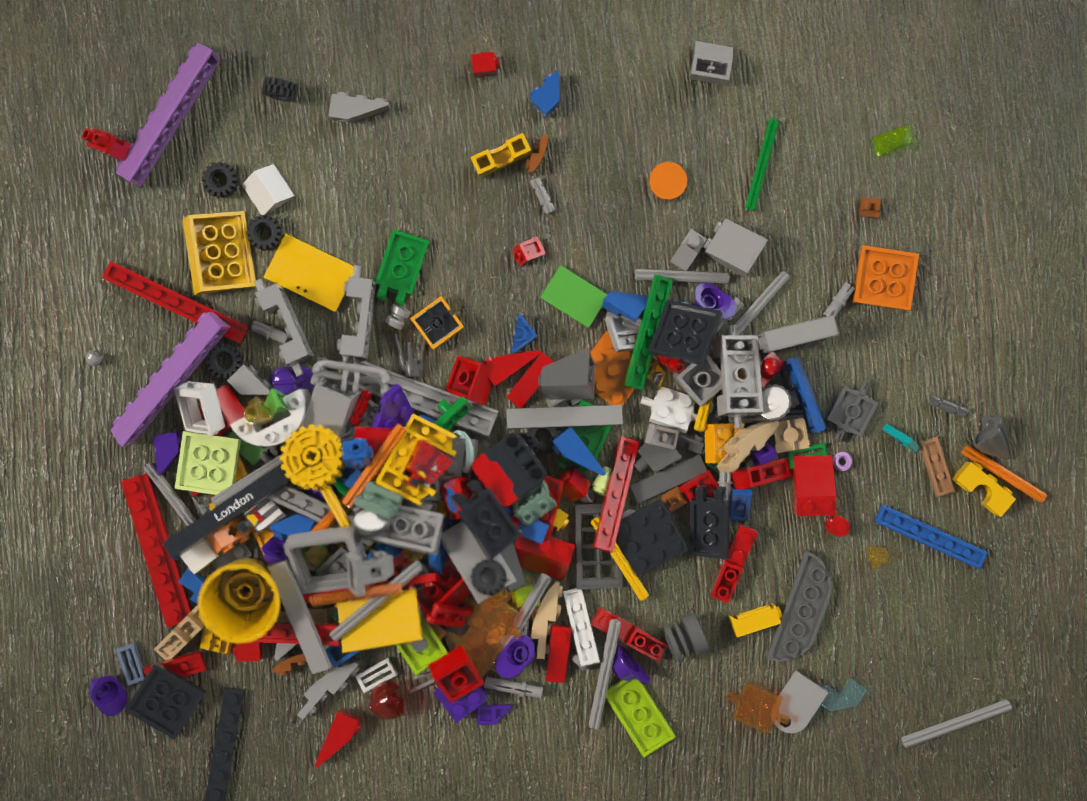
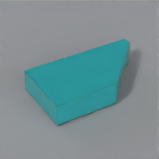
M887 423L882 428L884 432L894 437L897 442L911 451L916 452L919 449V445L912 438Z

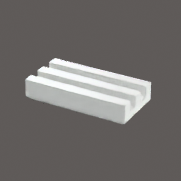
M390 657L355 675V678L365 693L398 675V672L395 670ZM386 663L388 664V667L378 671L377 673L367 677L364 680L361 679V677H363L364 675L374 671L375 669L385 665ZM391 670V674L365 687V683Z

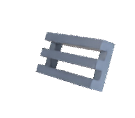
M134 642L115 649L127 685L143 681L146 678V674L136 643ZM130 648H131V650H132V653H133V656H134V659H135V662H136V665H137V668H138V671H139V674H140V678H139L137 669H136V667H135V664H134V661H133V658H132V655H131V652H130ZM124 650H125V653H126V656H127V659H128L130 668H131V670H132V673H133V676H134V680H132V678H131V676H130V673H129V670H128V667H127V664H126V661H125V658H124V655H123V652H122V651H124Z

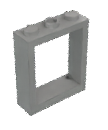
M834 315L763 332L757 335L760 354L826 339L838 335Z
M354 525L288 536L284 544L285 554L288 555L290 567L295 573L296 581L302 594L349 588L348 572L311 577L300 547L346 541L349 552H355L362 558V561H366L368 558L359 532Z

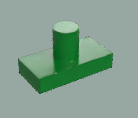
M463 396L453 405L444 399L437 405V408L443 415L435 424L449 431L472 407Z

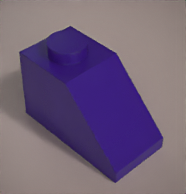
M181 432L153 435L157 474L166 473L180 456Z

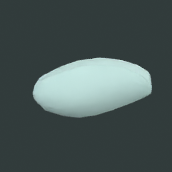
M456 430L452 434L458 438H466L462 471L470 473L474 462L472 442L465 432Z

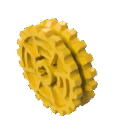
M310 424L308 428L300 427L299 432L293 431L291 433L292 437L285 440L286 446L281 448L284 452L280 456V460L284 461L281 468L287 472L285 476L288 479L290 478L294 484L306 490L311 488L317 491L319 487L326 489L329 483H336L335 478L341 477V469L346 468V465L343 463L341 438L330 429H326L321 425L315 427L313 424ZM313 454L317 455V457H314V461L310 460L311 458H313Z

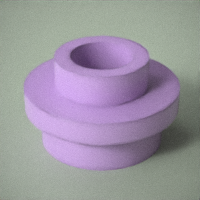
M839 452L833 457V466L839 471H846L852 465V458L846 452ZM840 458L845 459V463L843 465L839 464Z

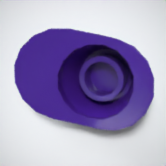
M707 282L701 283L696 287V306L721 311L723 314L721 319L731 318L735 314L736 304L734 300L718 287Z
M291 366L280 367L272 372L269 383L272 385L271 389L274 388L285 395H289L299 389H308L310 393L315 386L311 384L313 373L310 369L300 366L304 374L296 377Z
M273 536L263 545L262 552L264 553L265 562L269 566L284 560L290 562L284 548L287 539L282 541Z
M526 635L513 637L496 659L497 672L504 678H513L520 674L525 667L533 662L535 655L533 641Z
M619 646L617 648L618 654L614 657L612 670L616 676L624 681L637 678L646 684L650 683V677L624 647Z
M113 676L92 678L89 695L97 708L107 716H114L122 712L127 703V694L117 679Z

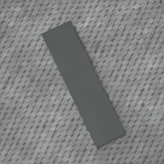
M700 454L632 484L630 488L637 503H640L693 479L707 469Z

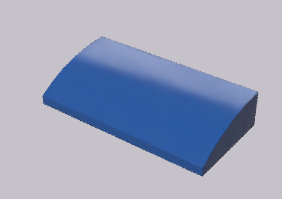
M799 356L783 361L793 388L796 391L799 404L804 410V417L810 432L818 433L826 429Z

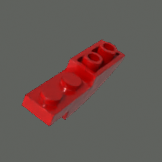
M739 524L729 544V558L722 561L710 597L729 603L743 571L744 563L757 536V530Z
M602 607L598 609L591 625L608 633L610 620H619L621 626L618 640L657 662L660 661L668 647L666 643Z

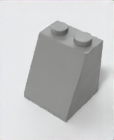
M725 218L723 222L719 221L713 231L716 232L712 239L709 237L703 247L706 250L703 254L743 277L749 272L766 244L767 239Z
M328 378L323 379L314 387L302 426L308 428L310 424H313L315 427L321 425L342 438L349 424V418L353 415L352 412L357 400L360 399L362 390L358 389L357 393H353L352 386L347 385L345 391H340L342 382Z

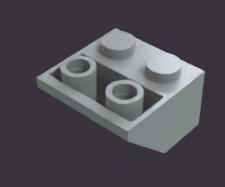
M695 41L689 79L726 86L732 67L733 47Z

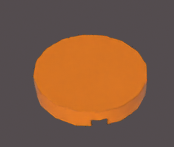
M674 162L660 163L650 174L649 186L656 197L670 201L683 194L687 186V176L683 168Z

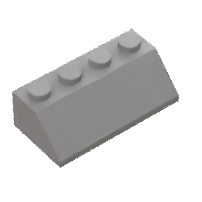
M461 521L443 532L440 541L479 604L492 596L483 595L474 588L471 582L472 569L481 560H488L489 557L464 522ZM498 554L492 560L501 563L507 573V583L504 589L500 591L502 592L517 580L501 554ZM486 570L481 576L482 582L486 585L494 584L497 579V575L493 570Z

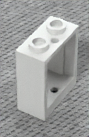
M188 381L174 388L186 431L212 436L219 433V430L225 427L214 384ZM196 398L200 399L205 420L201 418Z

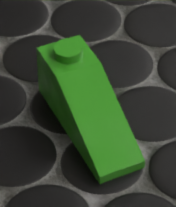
M274 388L269 391L264 406L266 410L264 413L268 421L271 420V422L277 423L291 416L283 400V397L287 395Z

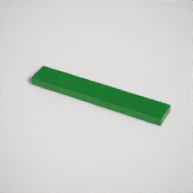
M654 274L624 382L625 386L639 391H643L652 359V354L648 352V349L669 298L673 280L658 274Z

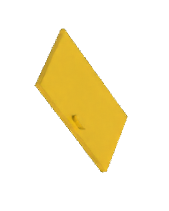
M284 234L264 278L336 312L345 295V281H348L349 277H353L354 266L288 234Z
M416 589L401 591L404 592L403 594L390 596L342 636V652L346 653L423 640ZM363 598V600L338 602L339 624L344 622L370 599Z

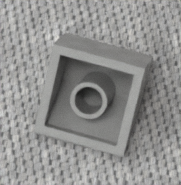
M709 355L704 366L687 363L685 364V370L680 374L675 373L672 375L684 391L700 407L722 389L721 370Z

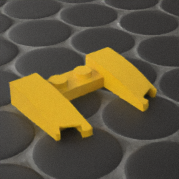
M412 414L405 427L406 433L393 449L375 483L401 494L404 499L420 506L421 499L428 494L434 496L436 491L421 483L417 489H414L407 484L409 477L403 475L416 442L424 439L436 449L455 457L456 450H452V439H456V435Z

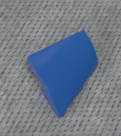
M611 291L603 299L602 307L616 316L621 314L635 323L645 310L648 296Z

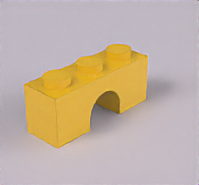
M521 133L506 140L505 144L496 149H487L472 156L471 161L479 178H482L531 155V149L524 134Z
M965 462L952 480L966 492H972L976 486L983 485L986 489V497L981 504L995 516L1002 517L1016 500L1012 496V491L1005 486L1001 487L998 485V480L991 474L986 475L982 471V466L978 463Z

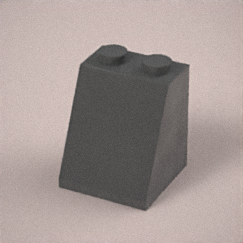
M589 348L542 367V373L538 376V384L542 387V392L545 393L548 400L594 399L595 361Z

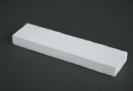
M575 588L563 591L581 667L600 663L582 589Z

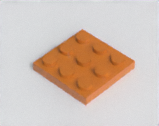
M862 245L852 303L911 311L919 254Z
M606 330L591 351L595 361L594 393L611 405L623 406L635 390L624 385L633 351L615 353L609 332Z

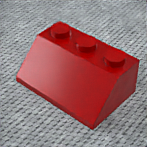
M521 535L516 539L514 547L521 568L564 580L573 555L575 543L551 536L550 538L545 537L541 544Z
M449 554L442 574L439 575L440 582H435L433 587L421 588L416 591L418 604H421V610L426 616L429 612H432V607L436 601L444 605L459 606L471 594L470 589Z

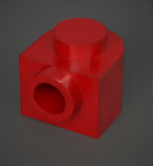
M838 515L829 516L825 522V531L835 536L843 537L850 531L849 522Z

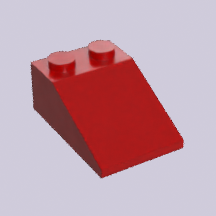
M832 455L793 456V513L796 516H836V492Z

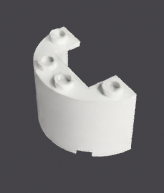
M299 389L283 397L291 416L266 429L263 428L257 415L251 418L246 416L230 424V426L240 438L254 445L272 446L286 443V438H291V433L293 431L299 432L300 427H302L311 399L309 390Z

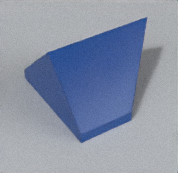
M521 314L517 316V325L511 353L515 354L537 339L536 333Z

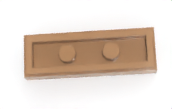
M938 437L918 442L935 497L955 492Z

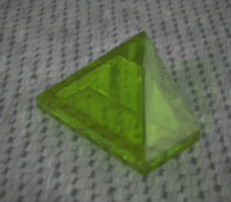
M908 124L872 138L878 156L915 142Z

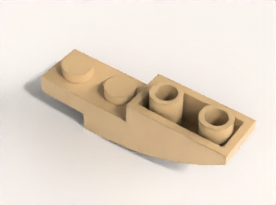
M778 421L759 422L735 434L723 446L727 454L716 466L720 472H734L737 470L739 464L750 454V451H759L764 447L765 442L775 433V429L780 423Z
M557 580L554 581L543 596L534 617L531 638L538 639L537 659H544L545 654H549L550 643L546 642V636L551 634V623H548V621H556V616L560 617L561 605H557L558 597H562L563 586H559V581Z

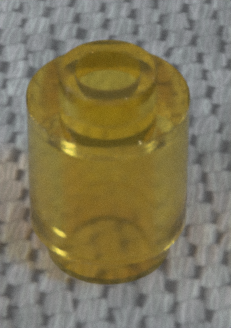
M250 404L244 410V417L249 423L265 425L271 419V411L267 406Z

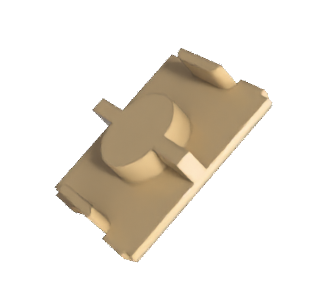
M804 418L779 422L780 424L773 434L777 453L809 448L810 443Z

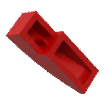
M542 352L506 398L521 409L540 387L538 376L542 373V367L554 363V361Z

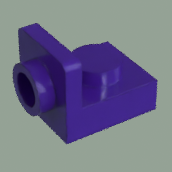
M766 442L762 449L750 451L749 454L754 465L768 463L777 457L776 451Z

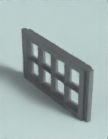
M575 504L576 589L622 588V571L615 560L601 561V550L597 549V561H583L582 549L595 548H593V544H582V532H596L594 527L582 528V515H596V517H600L603 504ZM616 538V543H617L618 547L620 548V550L622 551V547L620 546V544H619V542H618V540H617V538ZM597 565V578H583V566ZM601 565H615V577H601Z

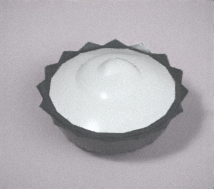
M769 384L767 387L762 388L763 413L759 415L763 419L778 421L780 418H784L790 412V407L792 406V397L789 395V391L784 386Z
M361 508L359 511L354 512V516L351 517L352 523L358 532L367 536L380 534L390 522L385 517Z

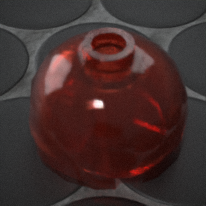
M392 680L376 685L370 694L369 708L371 712L383 720L396 719L405 712L404 698L402 695L398 697L395 689H399V687Z

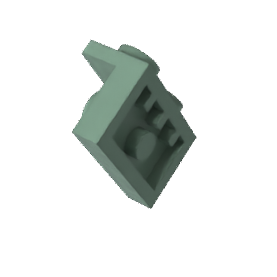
M369 481L366 483L364 492L355 496L353 504L389 519L398 514L403 496Z
M544 481L513 503L514 515L525 526L530 525L556 507V502L550 497L548 485Z

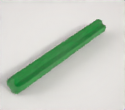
M771 118L768 121L745 209L749 211H754L757 206L779 121Z

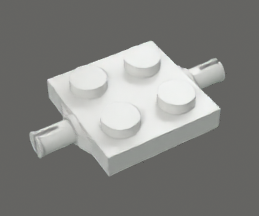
M660 386L654 400L642 396L640 404L651 407L649 422L685 434L691 421L696 422L697 414L694 413L695 401L689 395Z

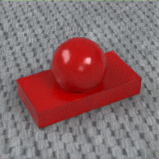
M773 351L760 362L762 388L785 365Z

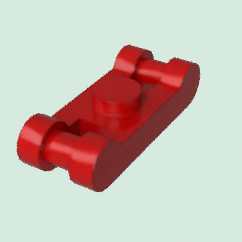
M436 601L432 607V612H429L425 619L431 624L463 627L466 623V618L471 616L473 610L467 605H463V607L444 605Z

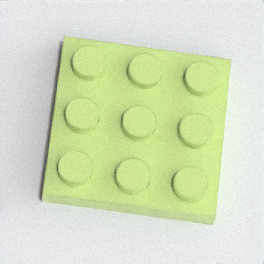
M183 431L175 489L217 495L235 483L241 439L214 435L208 436L207 434Z

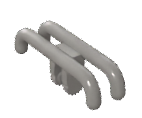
M320 360L312 368L311 384L316 385L321 378L342 380L340 391H345L348 381L353 382V393H357L358 384L362 383L380 387V392L383 395L388 391L387 384L390 383V376L387 371L379 367ZM321 368L340 369V370H343V373L333 372V371H327V370H321V371H320V369H321ZM360 373L379 375L382 377V380L374 377L361 376Z

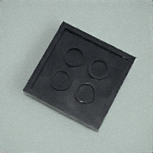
M667 300L648 352L652 355L704 366L722 318V312Z
M662 499L629 514L620 521L617 540L637 576L689 550Z
M155 662L124 711L175 740L206 690L160 663Z

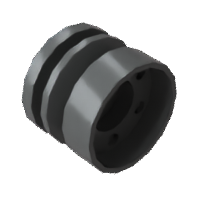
M694 613L682 618L684 626L682 628L678 626L676 621L672 622L674 631H671L668 624L663 625L669 649L679 664L684 662L681 655L683 652L688 660L691 659L690 649H693L698 656L710 651Z

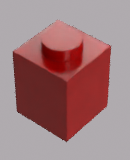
M494 51L471 54L474 78L497 75L496 69H499L500 66L499 58L494 57Z
M577 468L563 472L559 478L565 481L562 493L571 502L585 497L591 484Z
M236 643L233 647V655L236 656V662L261 661L263 659V643Z

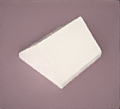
M274 164L254 171L242 184L260 214L265 216L295 197Z
M205 539L182 554L181 558L193 574H198L219 555L216 554L211 544Z

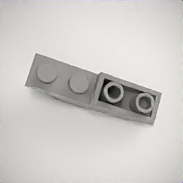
M360 661L347 662L319 678L305 692L304 696L309 701L297 716L302 720L306 715L310 718L317 709L315 704L318 701L323 702L329 695L327 690L333 695L336 691L341 692L348 684L345 680L349 675L353 678L360 668L357 666Z

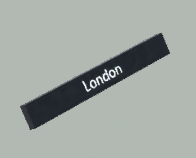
M284 462L164 541L162 544L171 559H177L290 483L292 480L285 476L287 472L281 468Z

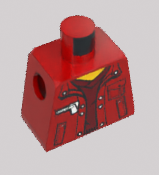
M420 439L416 442L405 466V469L412 473L407 484L414 489H417L421 481L425 484H432L453 461L426 440Z

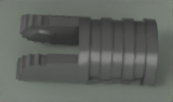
M278 445L267 446L260 454V457L264 462H270L284 452L281 450L282 447Z

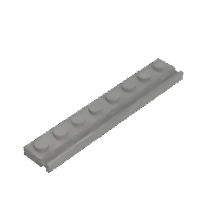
M357 358L354 359L353 363L359 365L379 367ZM384 369L390 376V383L387 384L388 390L396 383L402 386L414 411L439 419L443 415L437 408L440 401L445 399L449 404L453 405L461 398ZM360 373L361 376L374 377L382 380V377L379 375ZM347 381V385L353 386V382ZM362 383L358 384L359 390H368L372 395L382 398L380 387ZM466 399L472 409L455 426L489 438L498 411Z

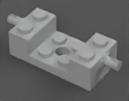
M354 265L353 277H349L344 285V293H347V297L352 300L362 301L358 302L357 314H360V319L355 324V333L358 336L342 335V338L338 339L337 350L340 351L343 357L342 362L350 363L352 357L367 359L376 284L372 279L360 278L362 266Z
M262 279L254 281L258 290L255 293L257 296L255 299L256 305L259 309L269 314L277 311L281 321L284 320L286 323L285 331L288 337L293 340L280 345L281 351L278 353L282 362H286L293 368L296 377L301 376L304 373L299 363L314 357L284 288L277 283L265 288Z
M728 325V335H722L713 340L714 359H720L723 389V395L717 397L718 416L734 418L735 429H743L742 417L763 413L758 336L736 335V325ZM739 369L745 374L743 380L737 375Z

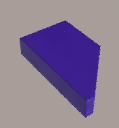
M482 704L476 708L477 725H496L512 708V704Z

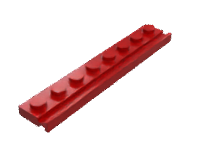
M145 473L120 482L167 628L179 624L192 611V607L185 586L179 583L182 576L177 560L171 559L162 544L169 539V535L151 478Z

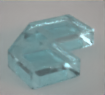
M851 678L840 694L823 683L822 688L828 691V694L821 705L829 711L857 706L867 689Z

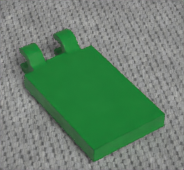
M392 230L375 282L376 285L380 286L377 294L378 300L385 302L387 292L389 291L398 294L395 304L404 306L406 295H413L429 240Z
M583 400L579 404V406H594ZM612 425L577 426L571 428L593 457L597 459ZM562 455L557 466L558 468L565 470L568 461L579 465L577 469L584 474L586 467Z

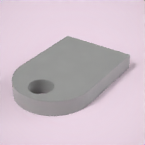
M795 670L773 703L771 717L778 729L786 733L800 732L807 726L827 696L828 691ZM788 716L791 719V724L786 727L782 726L780 718Z

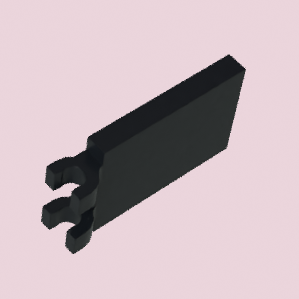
M472 480L467 484L468 488L474 493L472 497L467 500L464 494L457 492L452 496V499L461 508L457 514L489 559H494L522 534L490 488L483 490L478 481Z
M700 484L699 488H695L696 498L690 500V555L727 560L729 558L730 502H724L726 487L718 486L717 490H714L713 498L706 497L707 485Z

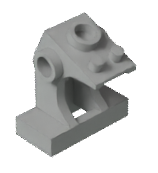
M370 549L371 559L362 561V558L355 552L346 553L349 590L359 597L365 595V585L386 581L388 577L394 574L392 555Z

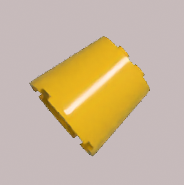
M241 558L218 569L208 577L201 588L198 599L199 614L208 630H211L220 639L232 643L254 641L266 634L275 623L280 609L278 588L269 572V566L254 558ZM244 586H247V588H250V590H249V591H245V589H243V587H244ZM263 598H270L268 602H261Z

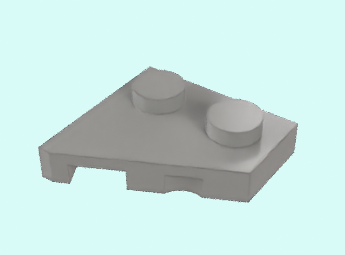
M607 316L605 322L615 353L633 351L640 326H634L626 321L621 323L613 320L612 316Z

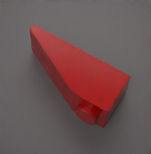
M535 350L497 356L496 358L491 356L483 364H485L488 378L496 387L540 356L542 352Z
M788 458L770 461L762 465L757 464L731 472L735 489L752 488L792 476Z
M552 623L545 681L565 682L571 637L570 625Z
M339 709L314 765L318 768L350 741L354 734L358 735L362 724H359L360 717Z

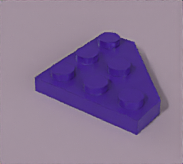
M396 383L382 395L380 401L382 406L380 412L376 413L372 427L395 428L397 424L406 427L414 412L402 386Z

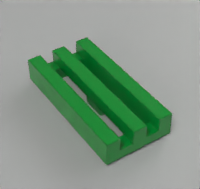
M825 443L810 445L809 448L788 451L790 469L794 468L792 453L822 448L820 452L799 456L827 455Z

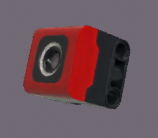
M519 433L507 435L476 458L472 465L476 475L486 488H490L503 507L514 503L542 482L546 475L545 466Z

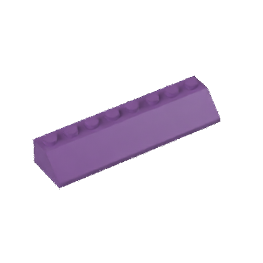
M197 43L195 47L193 46L190 49L188 59L180 65L176 78L169 82L167 92L159 98L157 108L147 118V124L138 131V138L131 144L125 160L120 161L117 165L116 173L139 188L146 180L221 61L212 49Z
M203 313L199 317V324L195 328L192 327L185 336L187 338L184 342L178 343L173 349L175 353L162 362L160 371H156L149 378L151 382L138 391L137 399L134 402L131 401L125 407L126 412L114 420L111 432L120 446L134 444L175 395L174 388L185 383L209 354V351L214 348L229 330L230 326L215 313Z

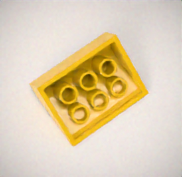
M245 211L188 215L182 220L194 295L256 287L250 243L246 235L248 230Z

